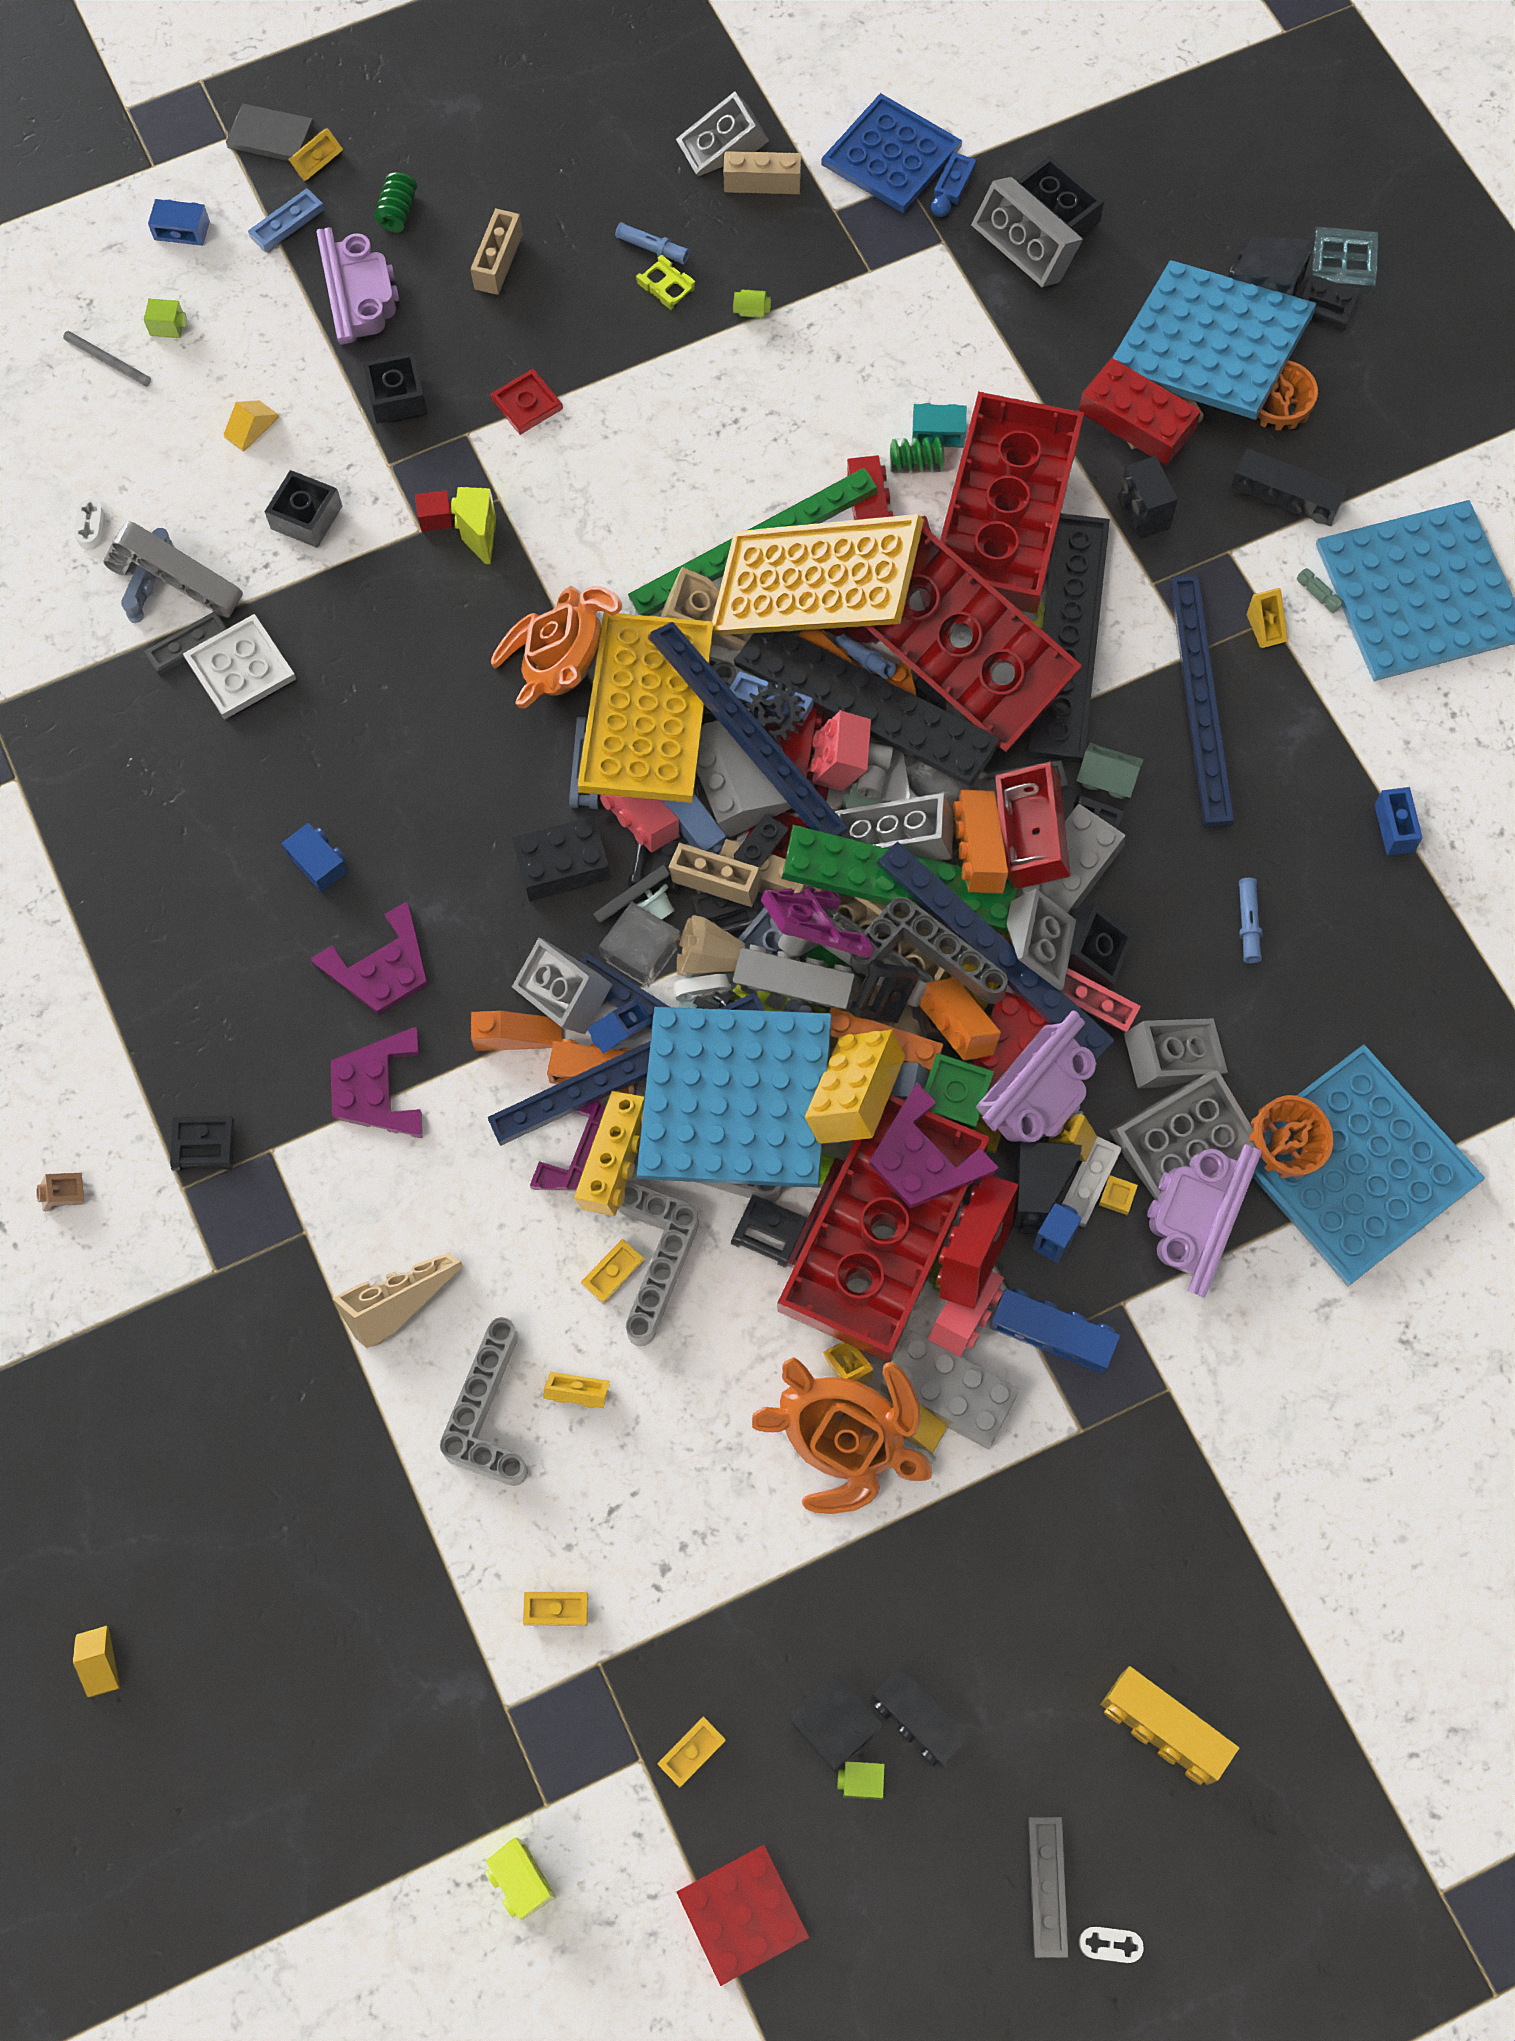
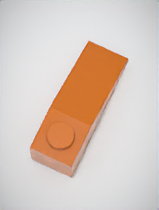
M507 1011L471 1012V1040L475 1051L552 1048L554 1041L562 1042V1027L549 1017Z

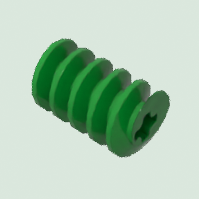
M398 172L391 173L386 177L376 206L377 208L374 212V219L381 228L393 233L403 231L404 223L410 211L409 207L412 205V199L417 189V182L414 178Z
M924 437L922 445H920L917 438H913L911 446L906 438L902 439L900 446L896 439H892L890 444L891 472L895 465L899 473H902L904 465H907L910 473L913 472L915 465H918L920 472H923L925 464L929 465L931 472L934 471L936 464H939L941 471H944V444H941L939 437L934 438L932 445L928 437Z

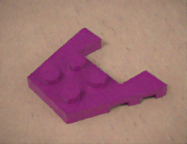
M805 887L802 893H794L795 890L792 888L764 891L761 901L781 933L865 958L871 957L874 947L865 934L837 930L823 910V908L838 909L841 899L836 892L824 889L814 892L815 889L813 887Z
M407 902L384 914L398 939L347 968L333 945L310 958L316 968L325 972L333 981L342 985L355 998L378 1015L428 986L411 910Z
M417 1027L410 1028L331 1060L332 1116L335 1120L366 1127H378L386 1129L388 1132L397 1134L400 1132L415 1138H423L421 1110L391 1112L389 1059L420 1056L419 1031Z
M918 1083L913 1087L869 1163L910 1209L945 1195L950 1190L974 1183L975 1180L984 1176H991L999 1168L981 1148L975 1151L958 1167H955L915 1125L936 1106L933 1098Z
M599 1100L573 1112L589 1119L569 1170L539 1161L530 1183L531 1189L577 1190L606 1108Z

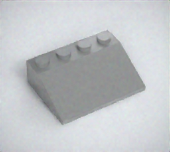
M719 721L702 725L696 770L717 823L728 838L756 826L765 814L774 817L792 808Z
M1218 1069L1207 1072L1109 1130L1117 1145L1122 1147V1154L1156 1201L1161 1193L1158 1185L1162 1175L1165 1172L1169 1173L1174 1168L1190 1167V1161L1197 1153L1206 1149H1216L1225 1156L1238 1161L1244 1144L1256 1148L1255 1143L1249 1140V1135L1254 1130Z

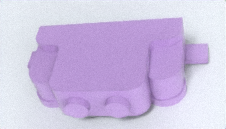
M332 228L318 229L316 232L338 342H340V345L356 341L358 337L381 332L385 327V319L392 317L396 313L395 302L400 301L396 285L391 286V281L395 280L392 264H386L383 254L378 252L371 253L370 241L363 234H351L342 242L335 243Z
M1071 1011L1062 1023L1045 1025L978 1103L976 1108L983 1115L982 1119L992 1131L999 1129L1004 1137L1012 1142H1035L1041 1137L1046 1136L1053 1138L1063 1130V1124L1067 1119L1079 1111L1080 1104L1086 1096V1087L1081 1080L1088 1079L1093 1075L1096 1062L1093 1053L1085 1047H1080L1074 1039V1036L1085 1024V1021L1080 1018L1076 1011Z
M1244 1144L1240 1157L1236 1161L1225 1156L1219 1150L1206 1149L1193 1156L1190 1161V1167L1174 1168L1169 1173L1165 1172L1162 1175L1158 1185L1161 1193L1157 1201L1153 1200L1147 1213V1217L1150 1218L1149 1227L1155 1235L1162 1237L1157 1245L1159 1259L1164 1264L1193 1276L1187 1291L1203 1298L1206 1297L1261 1156V1150Z

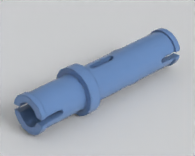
M620 222L615 232L617 239L657 253L658 257L663 255L683 265L689 260L690 249L671 243V240L666 237L661 239L628 226L623 222Z
M844 634L836 637L834 645L842 647L848 656L860 663L866 671L875 672L884 679H888L887 676L889 678L893 676L896 668L895 664L883 658L880 652L869 650Z
M1243 878L1239 880L1242 929H1240L1239 934L1243 940V961L1252 964L1262 961L1260 938H1262L1263 933L1259 927L1257 880L1255 878Z

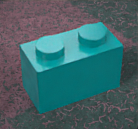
M914 404L912 440L917 438L920 445H922L924 437H928L932 445L934 438L939 437L944 447L964 448L967 405Z

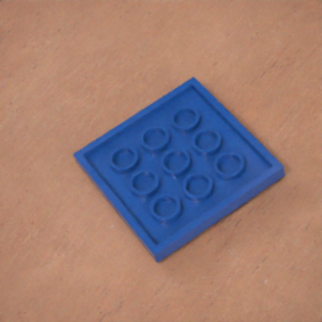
M880 93L821 158V165L904 213L945 167L952 153L959 151L962 147V140Z

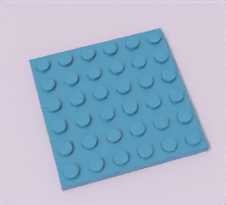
M1170 260L1112 358L1174 395L1256 420L1316 310V303Z
M1470 500L1317 539V550L1337 596L1343 600L1342 609L1373 682L1515 644V599Z
M654 1007L637 1167L638 1179L819 1188L822 1144L818 1143L804 1117L822 1075L827 1071L832 1024L831 1013Z
M1364 1044L1296 1095L1315 1103L1330 1122L1333 1131V1148L1327 1162L1318 1170L1302 1178L1296 1179L1292 1176L1281 1178L1278 1176L1277 1171L1268 1172L1264 1168L1266 1162L1261 1157L1252 1176L1348 1287L1485 1179ZM1275 1122L1273 1124L1279 1129L1288 1123ZM1269 1128L1265 1135L1267 1148L1271 1146L1270 1139L1273 1134ZM1294 1132L1291 1133V1135L1289 1136V1139L1285 1142V1144L1288 1143V1141L1290 1140V1137L1294 1134ZM1302 1147L1295 1151L1300 1154ZM1290 1153L1288 1155L1279 1154L1275 1156L1282 1161L1295 1160Z

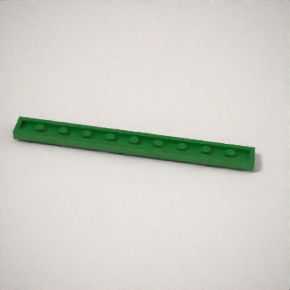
M862 468L748 530L823 523L877 494V486L866 469ZM733 538L628 593L629 600L638 615L649 616L664 608L682 567L705 576L712 582L722 577Z

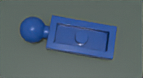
M955 152L952 153L934 189V197L936 198L931 203V211L935 216L945 217L951 210V203L958 204L976 168V159Z

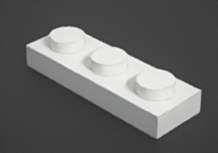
M1098 1136L1087 1161H1082L1062 1205L1071 1206L1078 1212V1216L1082 1217L1079 1226L1085 1228L1122 1149V1147Z

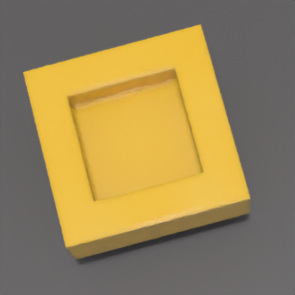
M1109 1175L1099 1206L1128 1215L1138 1185Z

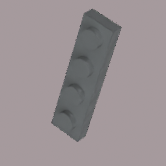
M1029 1817L1028 1832L1034 1958L1068 1957L1062 1817Z

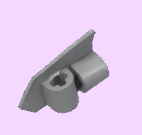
M870 736L868 769L859 777L857 794L862 798L879 802L911 798L903 752Z

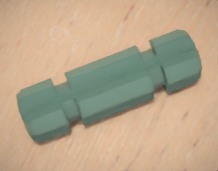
M1303 569L1298 574L1297 581L1303 587L1307 586L1306 590L1321 604L1325 603V607L1330 612L1334 613L1339 610L1343 600L1336 594L1332 595L1333 591L1318 577L1314 578L1315 574L1310 569Z

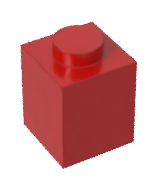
M447 490L415 494L417 517L421 532L453 528L452 517H455V514L451 512L452 501H449Z

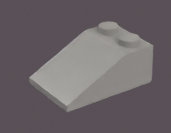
M736 91L676 139L698 176L724 167L725 151L756 152L769 141L751 109Z
M1034 889L1011 901L1006 924L1018 960L1055 988L1061 990L1064 988L1076 919L1039 890Z
M538 938L512 988L562 1028L585 1035L613 984L593 969L546 940Z
M1214 1018L1143 1021L1124 1033L1137 1088H1156L1191 1082L1207 1072L1217 1069L1221 1076L1228 1073Z

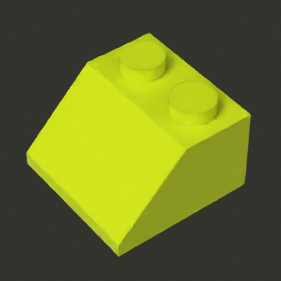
M458 487L457 497L452 498L451 512L455 514V528L460 530L461 539L485 564H491L496 525V514L491 490L487 488Z
M518 1837L513 1838L486 1860L489 1869L485 1873L495 1889L499 1886L501 1887L506 1896L502 1900L503 1905L512 1918L517 1915L519 1920H524L557 1898L522 1839Z

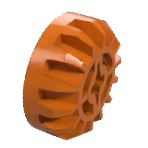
M1287 361L1266 403H1264L1257 418L1261 419V426L1266 427L1268 423L1275 424V430H1282L1284 425H1287L1288 429H1294L1298 423H1304L1308 420L1317 400L1318 387L1315 378L1305 367L1296 362ZM1296 404L1294 412L1289 415V406ZM1264 408H1267V410H1268L1270 413H1267V412L1264 411L1263 409H1264Z
M1295 1095L1276 1098L1258 1110L1259 1114L1252 1119L1251 1126L1254 1132L1249 1135V1140L1255 1143L1257 1149L1262 1151L1260 1158L1262 1157L1266 1162L1264 1168L1268 1172L1277 1171L1278 1176L1281 1178L1291 1176L1296 1179L1302 1178L1321 1168L1331 1155L1333 1131L1330 1122L1324 1112L1315 1103L1306 1098ZM1285 1122L1288 1124L1277 1129L1273 1123ZM1268 1128L1273 1133L1271 1135V1146L1269 1148H1267L1265 1141V1135ZM1294 1132V1134L1290 1137V1140L1288 1141V1143L1285 1144V1142L1289 1139V1136L1291 1135V1133ZM1302 1147L1300 1154H1298L1295 1150ZM1290 1153L1295 1160L1282 1161L1275 1156L1279 1154L1288 1155Z

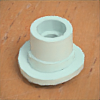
M666 884L663 885L654 895L648 889L645 891L648 899L634 905L635 909L642 908L654 924L675 911L665 893L668 886Z

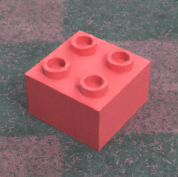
M839 711L820 730L816 731L812 742L813 747H815V754L810 767L811 772H813V784L843 792L867 771L871 719Z

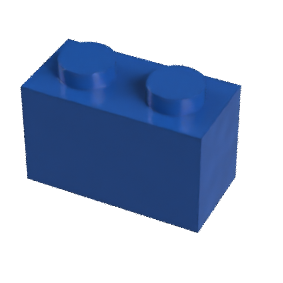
M155 199L148 226L154 240L203 246L210 220L204 204L179 202L170 199Z
M1410 787L1382 790L1375 803V810L1387 856L1414 853L1423 837Z
M307 823L281 844L287 856L322 893L348 873L344 864L346 858L337 847L332 849L327 844L329 839L320 828L314 830Z
M638 998L613 1010L587 1030L591 1035L594 1045L600 1048L604 1054L635 1036L652 1024L653 1021Z
M1055 1203L1037 1233L1033 1250L1059 1264L1077 1233L1082 1217L1078 1216V1212L1071 1206L1066 1204L1061 1206Z

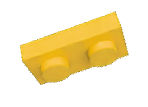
M326 128L288 160L303 181H305L343 149L330 130Z
M621 1239L581 1281V1284L604 1305L645 1262L644 1257L626 1241Z
M550 1372L544 1387L543 1399L554 1400L558 1403L581 1404L589 1408H604L609 1394L610 1381Z
M524 1592L523 1625L588 1626L589 1594L588 1592Z
M703 1716L657 1764L681 1788L726 1740Z

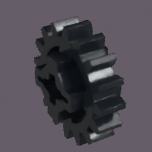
M768 682L767 689L758 686L759 694L750 693L749 696L753 701L752 703H745L744 706L750 709L749 712L777 745L781 743V737L790 741L789 733L792 731L798 734L799 730L796 724L804 723L799 714L805 712V708L798 706L802 698L798 695L794 696L796 691L791 687L786 689V685L780 682L777 688L772 682ZM776 695L774 699L766 700L767 698ZM768 707L775 709V712L781 719L774 717ZM782 726L781 729L773 731L775 727Z

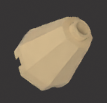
M693 915L692 918L687 920L680 939L679 946L683 948L682 954L677 955V975L696 977L735 973L740 949L745 948V943L708 919Z

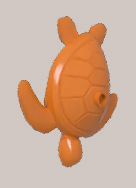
M569 586L560 594L557 606L553 610L540 616L535 613L529 614L510 629L495 650L491 665L494 668L499 667L517 649L526 644L521 670L527 684L524 685L516 699V705L519 708H527L542 694L551 696L565 694L574 689L585 678L596 658L601 637V623L596 613L597 611H603L610 615L619 614L622 610V601L618 595L603 586L589 587L582 592L573 586Z
M790 1358L782 1365V1379L790 1387L781 1394L780 1408L763 1407L752 1415V1428L762 1432H781L785 1430L792 1446L806 1463L825 1474L848 1480L847 1483L837 1488L805 1496L802 1499V1504L805 1509L812 1512L826 1514L849 1512L871 1503L880 1491L877 1474L884 1472L890 1467L895 1470L899 1477L909 1481H925L932 1477V1466L927 1457L918 1451L903 1447V1436L912 1437L918 1430L920 1424V1403L911 1381L904 1371L894 1363H885L883 1367V1376L892 1399V1405L883 1395L860 1382L840 1377L814 1379L809 1370L798 1359Z

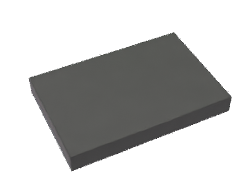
M242 103L226 140V145L229 149L289 161L290 157L306 145L314 126L313 118Z

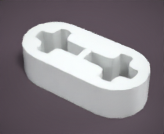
M87 499L81 502L76 515L75 538L80 547L87 550L98 547L103 534L104 511L100 503L94 499ZM91 510H95V512L91 513V520H89L87 514H90ZM88 529H90L92 535H89L88 539H84L88 535Z
M712 974L677 981L674 984L675 997L677 1001L690 1002L694 1001L697 995L704 999L713 998L716 992L726 995L730 990L728 976L725 974Z
M1089 1927L1083 1930L1079 1937V1947L1082 1953L1092 1959L1131 1963L1137 1961L1142 1956L1144 1949L1141 1938L1136 1933L1126 1930ZM1093 1932H1095L1099 1940L1109 1941L1108 1948L1098 1947L1096 1953L1091 1952V1946L1085 1943L1086 1938H1091ZM1126 1936L1130 1937L1131 1943L1136 1945V1951L1130 1952L1129 1957H1125L1124 1950L1113 1948L1114 1942H1125Z

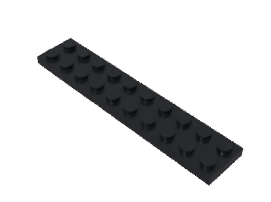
M1060 514L1050 558L1042 631L1078 661L1083 668L1032 724L1028 756L1079 763L1083 761L1086 750L1110 519Z
M789 631L753 633L734 659L736 667L759 679L772 682L775 685H778L779 682L786 685V689L791 687L797 693L813 698L814 707L833 717L839 711H844L871 719L870 736L969 787L973 785L1000 746V738Z

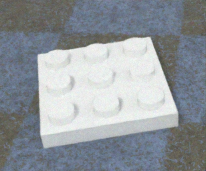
M255 614L183 653L189 666L224 720L296 680L295 674Z

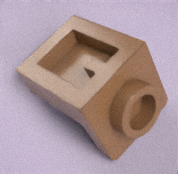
M82 1173L45 1174L41 1184H38L36 1188L37 1202H42L43 1212L50 1211L52 1206L82 1205L84 1202Z

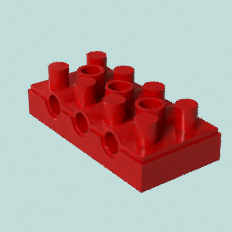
M978 391L940 541L1017 609L1035 614L1038 612L1070 472L1080 437L1084 412Z
M922 526L901 623L864 626L973 724L1000 738L999 747L1007 753L1083 668L1078 661L924 526ZM927 590L931 596L929 606L921 611L911 609V596L916 591ZM961 626L971 628L973 633L971 643L963 648L954 647L951 642L953 631ZM1001 663H1009L1014 666L1015 670L1013 680L1006 685L996 684L992 677L994 668Z
M891 1094L873 1138L854 1141L777 1302L779 1313L889 1363L907 1326L915 1303L930 1276L938 1253L957 1217L964 1196L971 1185L960 1186L948 1191L945 1195L910 1209L869 1165L872 1156L905 1100ZM930 1111L915 1123L919 1130L955 1167L962 1164L979 1148L984 1153L988 1149L990 1137ZM878 1226H887L894 1231V1235L881 1239L875 1236L872 1230ZM860 1278L867 1281L870 1287L864 1292L857 1293L850 1290L847 1283L852 1279Z

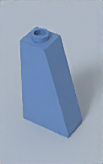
M693 794V803L661 800L679 818V835L682 838H686L689 846L717 855L720 854L727 839L726 835L695 794Z

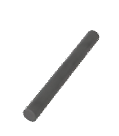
M68 330L64 333L63 339L140 384L144 386L150 384L151 377L71 331Z

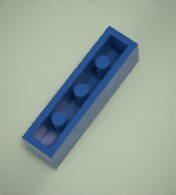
M1005 1288L990 1329L1099 1374H1105L1120 1337L1119 1334L1114 1333L1115 1330L1112 1327L1102 1323L1094 1325L1087 1322L1086 1318L1079 1313L1069 1312L1067 1314L1058 1310V1307L1052 1302L1046 1300L1038 1302L1028 1298L1029 1294L1020 1289L1013 1288L1009 1290Z

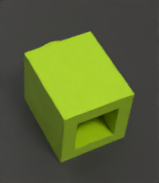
M148 298L143 320L149 335L180 338L182 328H185L187 324V316L183 312L180 302Z
M845 1761V1769H838L837 1789L844 1790L843 1798L882 1800L885 1764Z

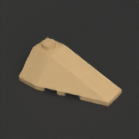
M682 567L667 598L661 617L712 622L720 591L713 586L715 583L707 577ZM713 633L712 644L740 651L753 633L731 635Z
M446 1253L415 1264L412 1267V1271L406 1274L389 1273L386 1275V1281L370 1286L369 1281L361 1283L337 1295L332 1300L355 1339L366 1348L377 1346L385 1338L393 1335L463 1265L451 1253Z

